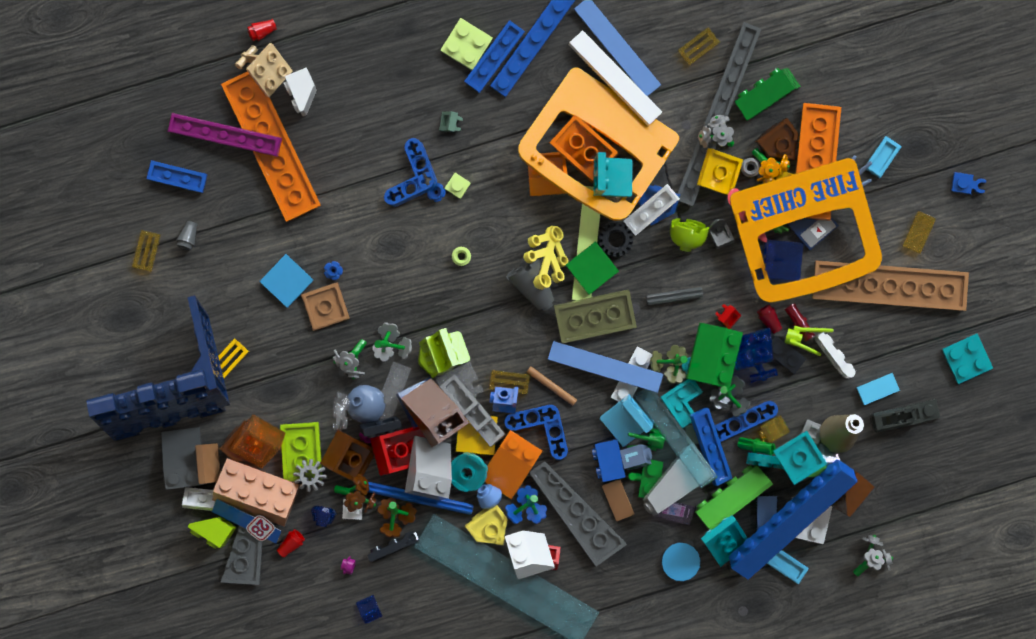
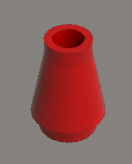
M271 19L251 23L247 30L252 41H259L277 30L274 20Z
M296 529L292 532L289 531L277 552L285 558L288 554L302 546L305 538Z

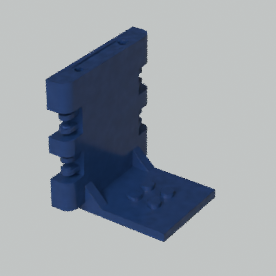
M195 295L187 298L194 323V333L198 340L200 358L191 372L177 375V379L155 385L151 382L137 386V390L118 395L110 393L86 401L89 417L114 441L140 435L139 432H142L147 427L158 428L162 426L166 428L177 425V422L181 421V418L184 417L195 418L200 416V418L222 413L226 411L225 406L230 405L209 315Z

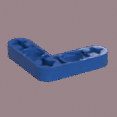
M411 138L405 143V151L415 177L385 192L384 200L393 207L433 190L437 185V178L424 145L416 138ZM412 144L418 145L416 147V151L420 155L416 156V153L413 150H410L413 148ZM419 160H425L426 164L423 169H417L416 165ZM424 173L429 179H432L429 181L430 185L424 184L426 182V178L423 175ZM413 184L415 186L414 193L407 194L406 188ZM393 193L398 195L395 197L396 201L390 200Z
M546 405L516 412L515 414L511 413L505 418V426L509 430H519L544 424L551 455L555 459L566 457L568 448L559 410L556 406ZM548 408L556 411L553 419L545 416L543 417L545 421L540 422L538 410L542 409V413L548 412ZM534 412L537 414V421L535 423H529L526 420L528 413ZM519 414H524L525 426H521L522 422L516 423L515 428H512V425H508L507 421H510V417L514 416L515 419H520ZM553 426L560 429V435L556 438L551 437L549 434V430ZM562 438L563 443L559 442V444L565 451L562 452V456H558L553 451L556 450V443L551 445V440L557 441Z

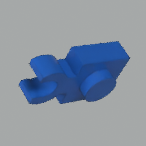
M954 172L951 192L970 195L973 189L976 193L982 194L985 190L979 189L978 184L986 183V180L978 179L973 181L974 175Z

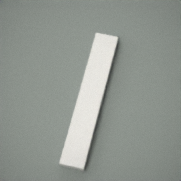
M584 31L569 42L568 45L647 126L661 115L662 111Z

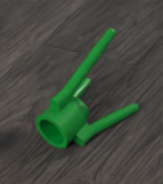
M653 428L650 430L652 433H649V436L628 433L630 437L647 440L649 445L646 446L653 451H656L657 448L662 449L665 441V434H660L661 430Z

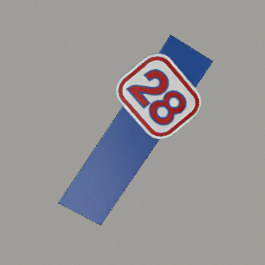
M216 499L212 510L213 513L246 528L259 541L268 539L277 543L281 530L275 528L265 517L261 515L253 517Z

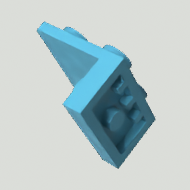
M630 394L600 416L601 421L623 447L635 439L628 436L629 432L641 434L645 431L647 433L653 427V422Z

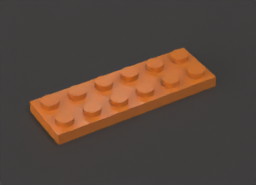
M803 103L796 173L836 162L841 107ZM831 211L806 218L830 221Z

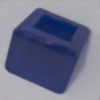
M374 595L356 602L365 623L383 616Z

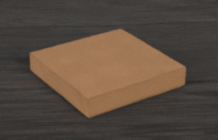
M338 282L301 294L313 331L350 319Z
M218 443L196 445L199 484L217 482L220 476Z

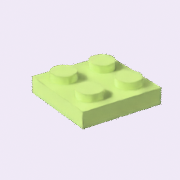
M460 18L441 48V52L473 70L490 45L493 37Z

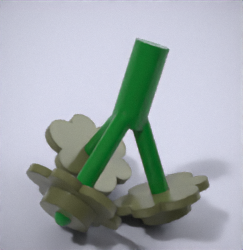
M672 345L671 351L666 353L667 357H669L668 360H663L661 353L653 351L650 358L652 371L660 372L664 364L675 365V367H667L664 376L671 384L682 383L687 375L679 366L688 361L687 358H689L685 347Z

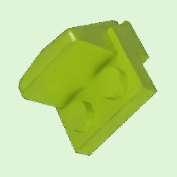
M446 328L419 342L418 364L432 378L448 373L454 367L465 364L470 360L462 334L459 331L448 333Z

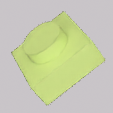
M454 173L445 190L461 199L471 183L457 173Z

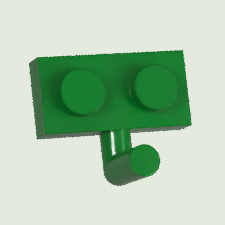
M651 460L652 464L644 466L642 474L633 472L628 474L630 480L641 481L638 497L644 498L660 479L663 462Z

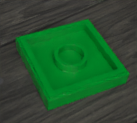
M596 241L565 265L588 295L619 272Z

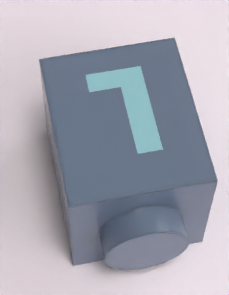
M640 444L620 450L624 469L633 470L652 464V452L646 445Z

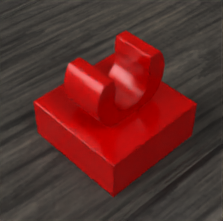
M723 304L722 307L725 311L722 314L716 312L715 315L724 327L731 329L741 317V314L733 306Z

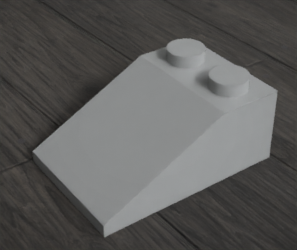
M414 436L405 493L436 500L449 499L452 482L451 444L441 442L431 447L426 438Z

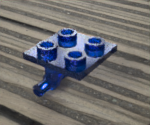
M767 240L764 245L763 260L768 278L800 280L803 243Z
M767 328L742 335L736 360V370L754 366L758 373L750 375L752 383L759 380L767 381L770 377L778 376L776 368L765 371L762 366L763 363L773 361L771 329Z

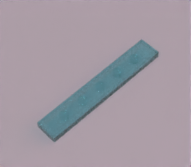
M643 389L634 395V398L698 485L703 488L717 478L716 473L657 393Z

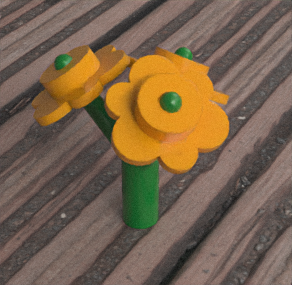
M758 148L752 151V154L761 163L758 172L763 177L758 178L757 181H763V183L773 181L778 174L783 175L790 167V161H788L786 154H784L781 162H777L774 158L767 159Z

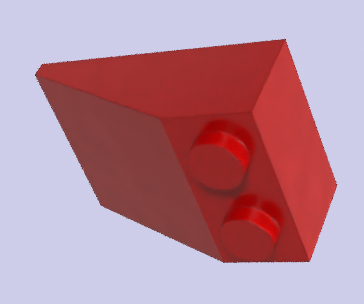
M410 427L370 438L380 476L409 468L414 436L425 438L419 427L414 429Z

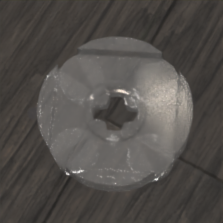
M336 391L337 396L334 397L332 416L336 418V423H333V430H342L347 428L345 410H349V399L345 392Z

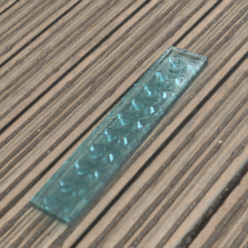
M433 514L420 536L419 542L414 546L416 549L568 639H584L599 614V611L536 574L518 579L511 559L484 543L476 542L471 535Z

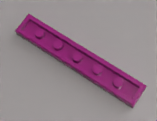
M175 113L171 114L168 132L276 157L279 155L282 142L280 137Z

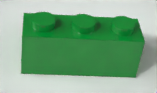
M699 322L686 379L717 387L726 386L730 389L743 332Z

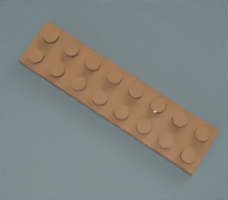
M815 261L814 276L850 263ZM879 266L875 271L864 276L814 292L812 299L966 311L969 272Z

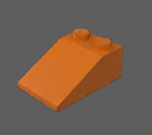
M576 114L550 142L592 184L594 183V157L598 152H606V158H616L618 156V152Z
M510 430L487 466L488 472L485 483L499 488L502 494L512 499L539 458L542 450Z

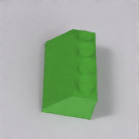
M757 465L746 467L742 471V476L738 479L736 476L727 482L728 486L725 489L719 488L711 494L712 499L708 502L703 500L696 506L697 510L695 513L708 530L717 527L723 519L734 515L773 485Z

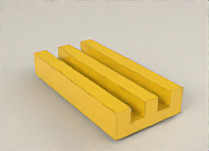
M235 338L219 355V361H221L235 344L237 345V348L221 364V369L229 363L240 349L243 352L223 373L224 379L249 352Z

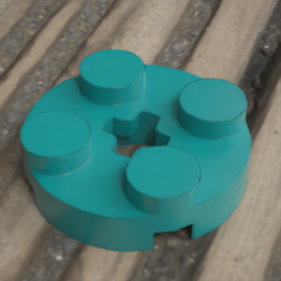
M465 452L458 455L451 462V483L463 492L475 491L485 483L488 467L475 454ZM464 468H469L471 470L472 476H465L466 472L464 471Z
M748 452L746 464L772 467L773 465V468L783 469L776 456Z

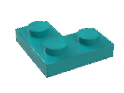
M687 379L660 397V400L681 430L692 423L689 415L693 414L694 411L688 403L701 395L703 391L696 381Z

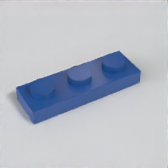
M151 160L147 180L203 193L208 175Z

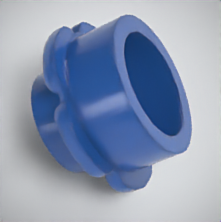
M437 183L433 190L427 192L428 198L435 202L441 201L442 197H445L446 190L443 189V185Z
M336 261L327 263L324 267V274L328 279L337 280L343 273V268Z

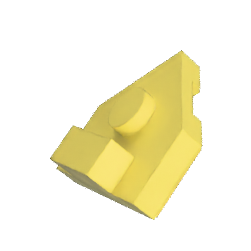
M496 505L491 509L480 511L472 517V521L467 523L465 527L476 542L504 545V535L508 519L499 506Z

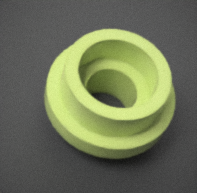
M458 247L453 251L452 260L456 265L464 266L470 262L471 253L467 248ZM459 253L465 254V258L463 260L458 259Z

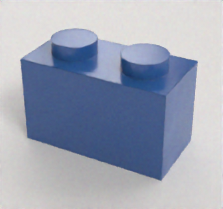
M618 439L594 444L595 448L592 449L594 460L598 459L599 467H596L598 479L602 478V482L624 478L625 472Z

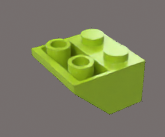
M223 517L193 522L188 525V528L191 529V534L198 538L204 537L207 539L206 543L215 549L224 547L237 528Z

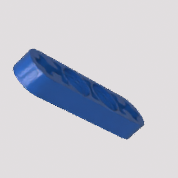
M772 401L763 402L748 409L746 413L738 417L733 416L716 424L715 428L717 431L724 429L722 425L725 424L726 430L729 433L728 436H726V432L720 434V442L776 416L778 413L776 403ZM765 405L773 406L772 414H763L764 419L761 420L760 413L756 409L760 408V411L766 409ZM749 412H754L757 415L756 422L749 423L746 416ZM732 420H736L740 424L737 431H731L729 428V423Z

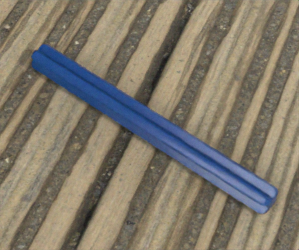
M368 482L369 491L367 492L469 515L473 512L474 506L472 504L450 499H431L405 493L404 489Z

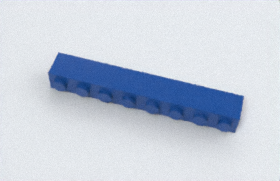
M839 459L829 464L810 484L800 490L779 512L774 514L768 522L761 526L750 538H747L737 550L731 553L729 556L731 568L749 580L857 483L854 470Z

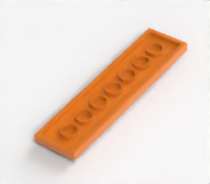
M248 72L222 83L223 90L242 129L282 138L278 157L255 151L253 153L286 222L320 207L321 204L270 97H266Z

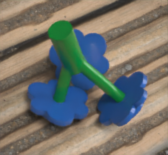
M529 485L517 490V501L522 504L521 507L518 508L514 504L505 506L507 517L514 524H518L523 520L521 515L522 510L527 508V519L535 524L540 523L541 519H545L547 516V507L536 503L538 501V491L534 488L531 489Z

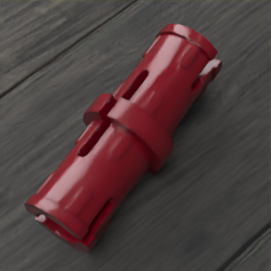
M795 303L784 309L794 323L793 327L810 328L806 322L807 318L802 316ZM800 332V334H803L802 337L805 342L815 336L813 332Z

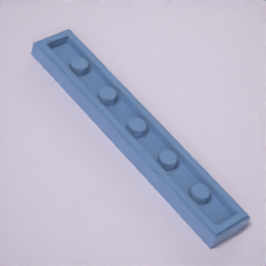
M584 0L574 8V11L647 97L661 86L659 81L592 0Z
M553 341L548 357L550 361L656 393L659 392L664 375Z

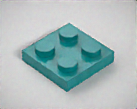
M974 334L941 349L957 384L993 369L978 334Z
M808 431L801 433L773 451L793 485L827 465L826 460Z

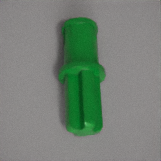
M741 437L737 443L739 448L750 450L756 454L759 452L772 456L774 454L773 451L776 449L774 443L763 442L758 438L753 440Z

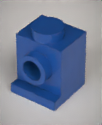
M495 387V392L490 394V403H493V411L515 414L518 387L514 389Z

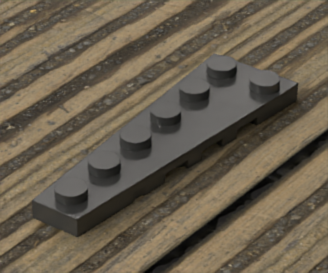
M545 461L529 472L595 566H598L627 545Z

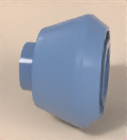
M484 484L478 489L477 499L480 507L483 509L495 507L502 498V491L491 484Z

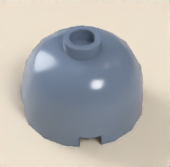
M359 385L353 388L346 399L348 414L354 420L363 424L378 420L385 410L383 393L378 388L370 385Z

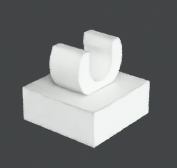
M344 499L342 519L362 520L363 504L361 509L349 512L347 507L344 506L346 501Z

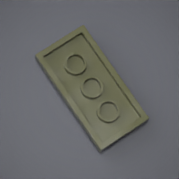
M629 289L554 305L562 344L637 328Z

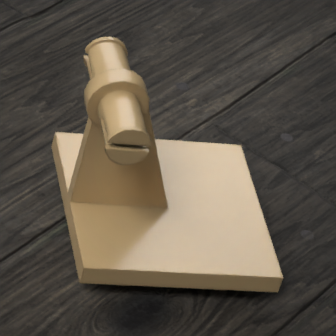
M269 43L259 55H255L258 49L251 45L246 52L241 54V58L235 63V66L238 69H242L247 62L251 63L246 68L247 72L266 97H270L286 79L285 76L291 74L292 69L272 43Z

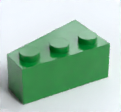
M789 68L775 69L769 74L770 78L766 81L761 79L753 84L754 89L749 92L746 89L737 95L739 99L735 103L747 121L801 87Z

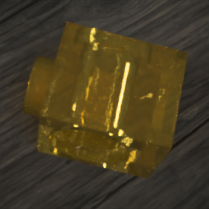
M781 415L760 425V431H758L763 441L767 440L768 443L790 432Z

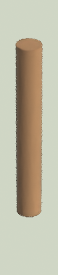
M530 366L527 371L529 375L572 406L575 404L576 398Z

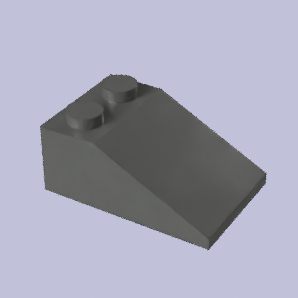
M200 427L161 432L165 488L174 489L205 485L198 482L195 449L196 445H202Z

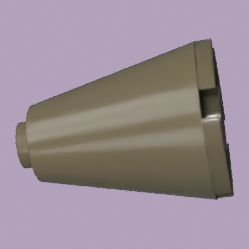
M858 415L830 416L820 427L819 435L821 442L831 452H846L854 446L863 430L864 423Z

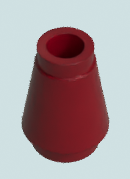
M770 304L757 311L758 319L773 334L783 328L774 307H771Z

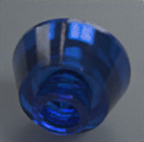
M313 506L311 508L312 520L316 521L318 526L327 527V524H332L337 516L336 510L322 506Z

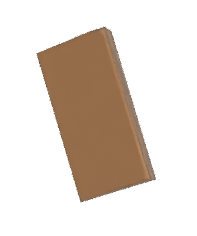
M620 479L602 486L616 521L634 515Z

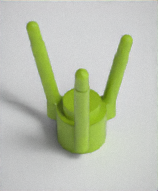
M794 326V329H788L784 343L821 356L820 352L801 344L803 334L799 333H832L834 330Z

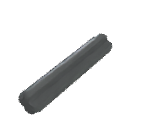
M701 287L650 294L646 296L648 305L701 298L703 297V290Z

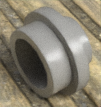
M747 158L742 162L741 171L747 177H754L759 173L760 164L754 158ZM747 165H753L754 170L748 171Z

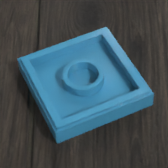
M287 254L260 280L287 308L314 281Z

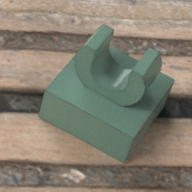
M442 112L439 130L444 132L460 131L461 128L456 127V122L463 121V118L458 116L456 112Z

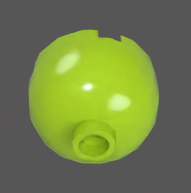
M681 218L671 221L670 236L672 241L677 246H680V250L690 252L691 249L701 247L706 241L709 227L705 228L706 224L691 219H686V222H680Z

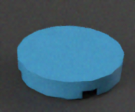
M687 543L672 544L665 550L662 556L663 570L670 578L676 581L689 580L696 575L700 568L699 554L694 547Z

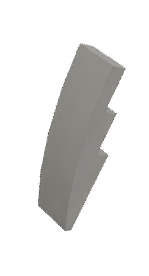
M455 374L440 386L490 447L506 435Z

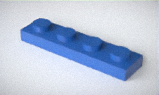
M509 20L465 79L464 83L480 93L525 31Z
M703 408L689 415L706 466L713 475L711 477L713 485L718 486L732 479L709 408Z

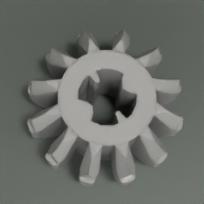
M310 459L308 466L306 461L303 460L302 465L304 468L297 465L296 468L300 470V473H293L294 476H300V479L294 482L297 484L302 481L303 483L299 488L303 489L307 485V492L311 491V485L317 491L318 486L316 483L323 486L324 482L319 479L327 477V475H320V472L325 471V467L318 470L319 461L313 466V459ZM308 470H312V474H315V478H311L312 481H308V477H305V473H309Z

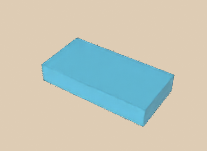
M885 136L868 161H871L872 165L866 170L880 179L902 146Z
M893 373L856 387L863 405L900 391Z
M782 550L767 563L797 584L800 583L809 569Z

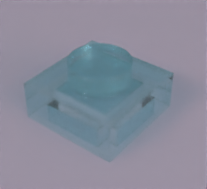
M817 445L827 464H832L836 459H839V453L831 452L826 445Z

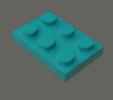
M731 515L723 519L717 527L707 531L701 539L721 567L729 561L731 553L745 542L747 536L737 520Z

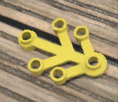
M550 226L546 229L545 234L533 235L528 238V244L532 248L548 241L546 248L537 251L530 250L524 253V260L527 263H532L536 259L544 257L540 273L533 281L537 289L543 290L550 287L551 278L548 275L550 264L554 271L551 275L552 280L555 283L564 280V273L560 267H564L568 263V258L565 256L560 243L563 239V232L558 226ZM554 248L557 252L558 257H556L554 254Z

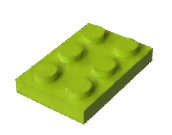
M319 422L280 425L283 478L285 480L294 482L300 479V476H294L293 473H300V470L296 468L297 465L304 468L302 465L303 460L306 461L308 466L310 459H313V466L316 462H321ZM308 470L309 473H305V477H308V481H311V478H315V474H312V470Z

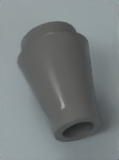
M192 221L186 222L176 240L179 248L191 251L192 247L195 246L197 223Z

